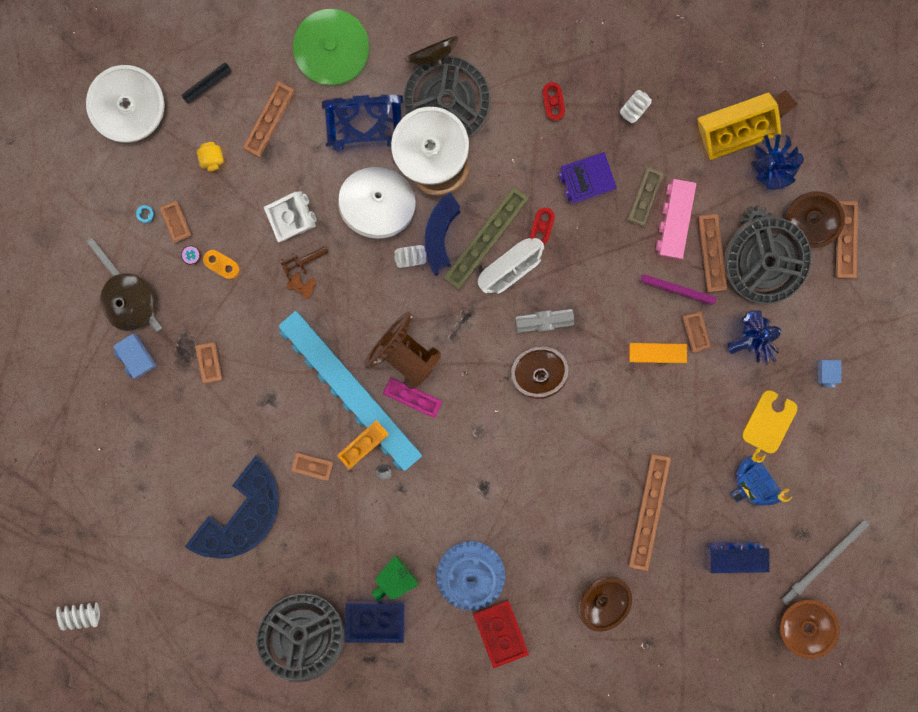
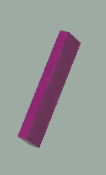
M646 274L641 275L639 281L642 284L708 305H714L717 297Z

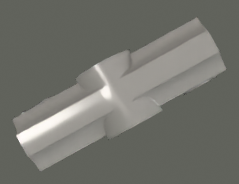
M572 309L554 312L552 310L541 311L532 315L515 317L517 333L549 331L559 327L575 325Z

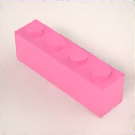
M673 179L671 184L668 183L666 195H669L668 202H664L662 211L665 214V219L661 221L659 232L662 235L661 240H657L656 251H659L658 256L676 260L683 259L696 183Z

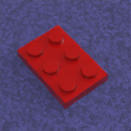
M509 600L473 613L493 669L529 655Z

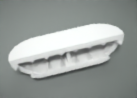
M531 238L525 239L499 257L480 274L478 285L485 293L496 292L499 294L531 271L541 262L540 257L545 249L543 242L537 238L532 240Z

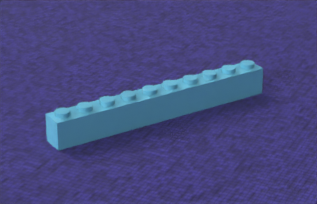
M297 311L293 312L278 325L281 329L279 333L285 340L289 338L294 343L292 348L298 354L302 353L306 357L304 362L311 369L314 367L319 372L317 377L323 383L327 381L331 386L330 392L336 398L340 396L344 401L342 403L344 408L348 412H354L356 415L354 419L361 427L365 425L368 428L377 420L389 435L380 442L381 446L379 448L386 456L390 454L394 458L392 463L398 470L403 469L406 471L422 457L418 449Z

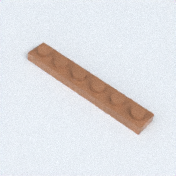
M651 454L628 566L630 568L645 571L649 569L671 461L670 457Z

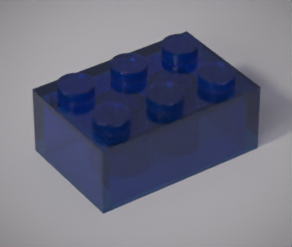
M715 542L710 543V546H704L705 570L710 573L770 572L769 549L760 544V542H748V545L740 544V542H729V546Z
M405 601L346 602L345 643H404Z

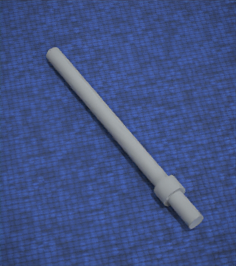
M93 238L89 239L86 243L112 276L120 274ZM152 313L148 322L156 332H159L162 326L155 319V314Z
M863 520L799 583L796 582L791 587L792 590L782 598V601L788 605L797 595L800 596L805 591L804 588L870 526L868 522Z

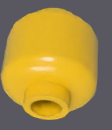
M215 142L201 144L200 148L196 151L199 166L207 169L208 172L218 170V166L224 162L221 147L215 145Z

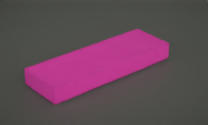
M390 377L383 392V395L432 418H435L442 403L441 400L416 388H407L403 382Z

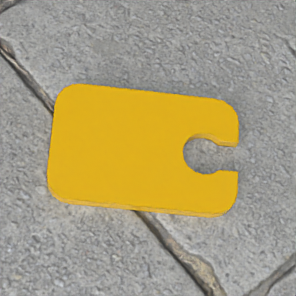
M768 390L761 395L742 433V438L745 442L771 454L778 450L797 412V405L793 401L786 399L784 409L781 412H775L772 409V403L779 394Z

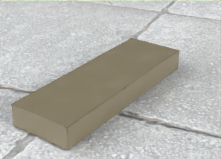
M646 167L627 219L628 222L642 227L646 226L665 173Z

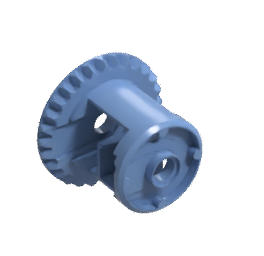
M474 541L462 542L451 547L442 556L437 567V585L443 598L454 607L468 611L480 610L491 605L501 594L505 584L504 565L499 555L489 546Z

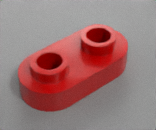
M549 82L542 91L546 116L552 121H559L565 114L562 90L557 83ZM553 90L555 95L550 96L548 91ZM552 109H557L559 113L554 115Z
M541 208L537 211L530 233L531 240L536 238L537 233L543 234L541 239L543 244H546L549 240L555 219L554 212L551 209ZM542 215H547V216H548V220H547V221H543V220L541 219V216H542Z

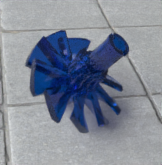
M779 133L773 134L775 140L774 148L770 144L768 135H765L762 144L767 147L769 154L758 145L755 146V153L757 159H759V161H752L753 167L759 173L756 178L759 182L767 185V189H785V187L796 181L794 176L803 164L804 157L801 153H798V147H795L791 153L787 152L792 146L788 135L785 137L782 150L779 144L781 137Z
M753 310L747 312L741 320L745 324L742 331L743 337L728 343L730 353L735 354L744 349L751 352V350L755 349L757 363H760V356L765 366L769 364V358L772 362H776L777 360L771 348L777 354L779 349L772 342L781 335L782 330L777 326H770V320L762 317L761 311Z

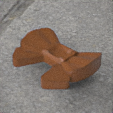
M300 273L293 274L291 277L292 281L287 283V289H295L303 295L304 299H308L313 293V286L316 285L314 278L312 277L306 284L300 282Z

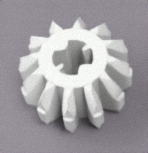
M637 90L622 107L620 114L625 120L634 123L650 106L652 100L645 92Z
M422 245L398 248L394 251L395 262L399 268L422 265L427 262L426 251Z

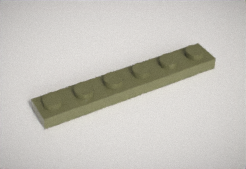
M513 187L444 276V279L459 290L529 198Z

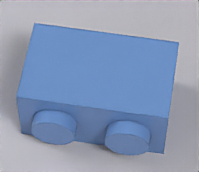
M131 334L113 346L116 350L114 351L116 358L119 361H123L126 366L124 370L130 378L138 379L157 367L136 334Z

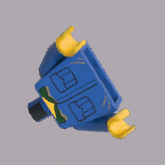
M760 448L756 449L753 455L741 462L736 473L737 478L735 479L739 488L731 493L736 503L746 498L749 503L764 506L782 501L788 502L793 498V496L789 498L785 496L784 493L789 491L788 488L778 493L781 491L762 463L766 454L762 457L757 455L761 450Z

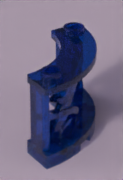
M369 95L353 96V99L335 98L322 101V109H325L326 147H332L333 151L344 150V147L365 144H387V147H391L392 136L384 134L385 130L391 131V129L384 123H393L395 131L396 126L402 120L401 103H403V95H380L379 97L375 96L372 98ZM361 106H365L366 112L372 118L378 120L366 133L358 131L349 123L357 117ZM374 106H377L379 108V111H377V113H380L381 116L376 115L372 112V108ZM391 106L393 119L388 117L391 110ZM347 109H353L354 113L351 116L345 118V116L349 115L346 112ZM335 113H336V115H337V117H338V119H339V121H337L336 123H335ZM339 125H343V127L338 131V135L340 133L345 134L341 140L336 139V127ZM377 132H378V134H379V136H380V137H372V136H374ZM351 134L357 137V139H350Z
M450 192L433 209L425 231L426 254L435 276L451 267L450 259L445 249V236L450 224L461 214L459 210L460 205Z

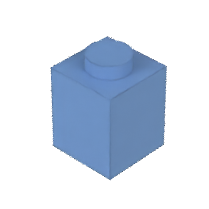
M818 360V383H824V387H835V383H841V360Z

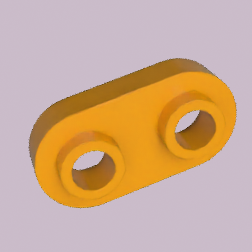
M216 250L207 251L203 257L206 267L226 279H234L240 272L239 265L235 261ZM211 256L216 257L214 263H211L209 260ZM227 266H232L230 273L226 272Z

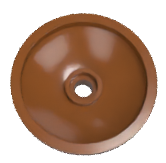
M802 600L796 602L785 611L781 619L780 633L784 644L792 653L802 658L815 659L828 654L835 647L839 638L840 628L836 615L828 606L819 601ZM806 625H812L810 632L805 630Z

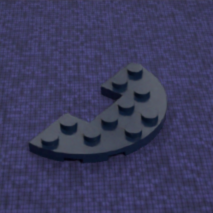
M255 455L232 485L247 497L225 527L211 516H208L185 547L204 557L226 559L250 551L267 536L277 516L279 503L278 489L270 469L257 455Z

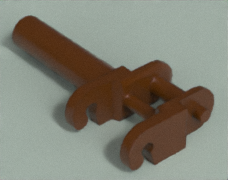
M324 246L296 260L298 258L297 255L294 256L292 253V257L286 260L281 259L282 262L280 264L281 266L284 265L282 268L288 280L292 281L288 274L290 269L298 266L305 274L306 271L303 265L327 254L328 251ZM293 260L295 261V264L291 265L290 267H287V263Z

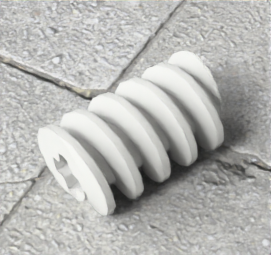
M88 603L87 609L84 608L83 604H80L79 610H77L75 605H72L71 611H69L68 606H65L64 612L61 611L59 606L56 610L57 622L62 631L67 630V628L73 630L75 626L77 629H81L83 626L89 628L90 625L97 627L100 619L98 603H95L94 608H92L91 603Z

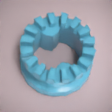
M143 205L137 209L136 217L142 223H150L154 219V211L151 207ZM142 210H149L148 218L142 219L140 217L143 214Z

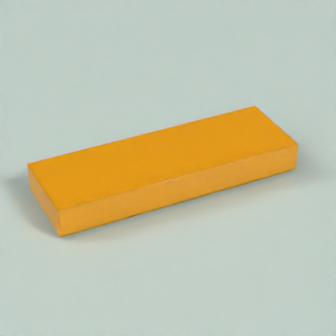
M629 343V362L687 363V344Z
M376 420L344 448L337 457L350 470L389 434Z

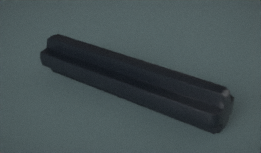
M224 62L181 95L186 103H190L230 73L231 68Z

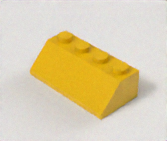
M770 93L697 118L699 132L710 160L782 135L778 104Z

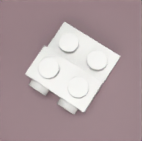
M302 191L293 192L264 207L278 242H283L316 227V216L309 210L307 206L309 199L306 194H302Z

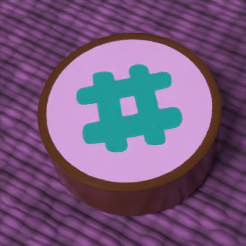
M186 246L181 252V258L186 264L195 265L201 259V252L195 246Z

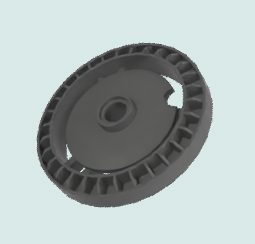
M446 56L442 59L443 63L432 67L431 64L417 67L410 75L404 89L403 104L405 114L407 115L414 111L417 107H439L451 112L462 124L466 125L465 130L468 138L478 132L483 126L490 109L489 87L482 73L470 62L453 56ZM448 68L455 69V73L447 72ZM438 69H444L443 72L431 76L424 82L419 92L418 102L413 103L415 90L420 81L429 73ZM459 71L468 75L478 88L480 94L478 113L474 111V90L468 80L465 82L458 80ZM449 96L452 98V102L444 104L441 101L442 98ZM471 115H472V116L475 117V118H474V119L472 120V122L470 123V122L468 121V119H469V118L471 117Z
M763 216L752 219L734 233L727 245L724 257L727 279L737 293L750 301L761 304L783 301L797 292L805 282L811 267V247L803 231L786 219L775 216ZM770 228L783 229L792 237L797 247V259L794 247L789 239L780 233L772 236ZM770 256V262L768 264H765L766 258ZM738 257H739L740 270H741V273H742V275H743L742 277H740L739 272H738ZM790 274H792L790 279L785 284H783L781 287L775 290L766 292L754 291L756 287H776L782 284L790 276ZM746 281L750 283L748 287L745 285Z
M297 594L286 597L268 610L259 625L256 642L259 657L265 667L282 680L297 683L311 681L325 674L338 660L344 645V626L335 608L323 598L312 594ZM302 607L315 608L325 613L320 616L310 610H297L284 616L286 613ZM329 620L331 624L327 625L325 621ZM273 628L275 629L272 639L273 648L280 660L287 659L286 668L277 664L271 654L270 637ZM332 631L331 641H330V644H329V646H328V643H329V632ZM304 634L303 639L297 641L298 637Z

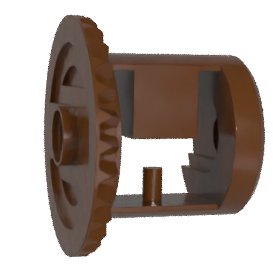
M406 312L378 340L368 354L364 366L372 369L386 360L405 376L403 384L409 389H415L436 367L441 358V352L434 347L427 351L407 334L413 315L410 312Z

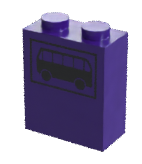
M605 152L561 166L558 173L561 184L564 183L567 189L564 191L567 202L571 201L572 205L617 189Z

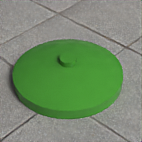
M338 9L320 10L309 15L299 25L293 40L294 58L302 73L313 82L325 86L342 85L356 78L364 69L369 57L368 36L363 25L353 15Z

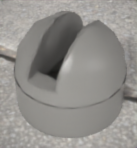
M388 465L378 466L376 468L377 478L381 481H384V479L389 480L391 478V467Z

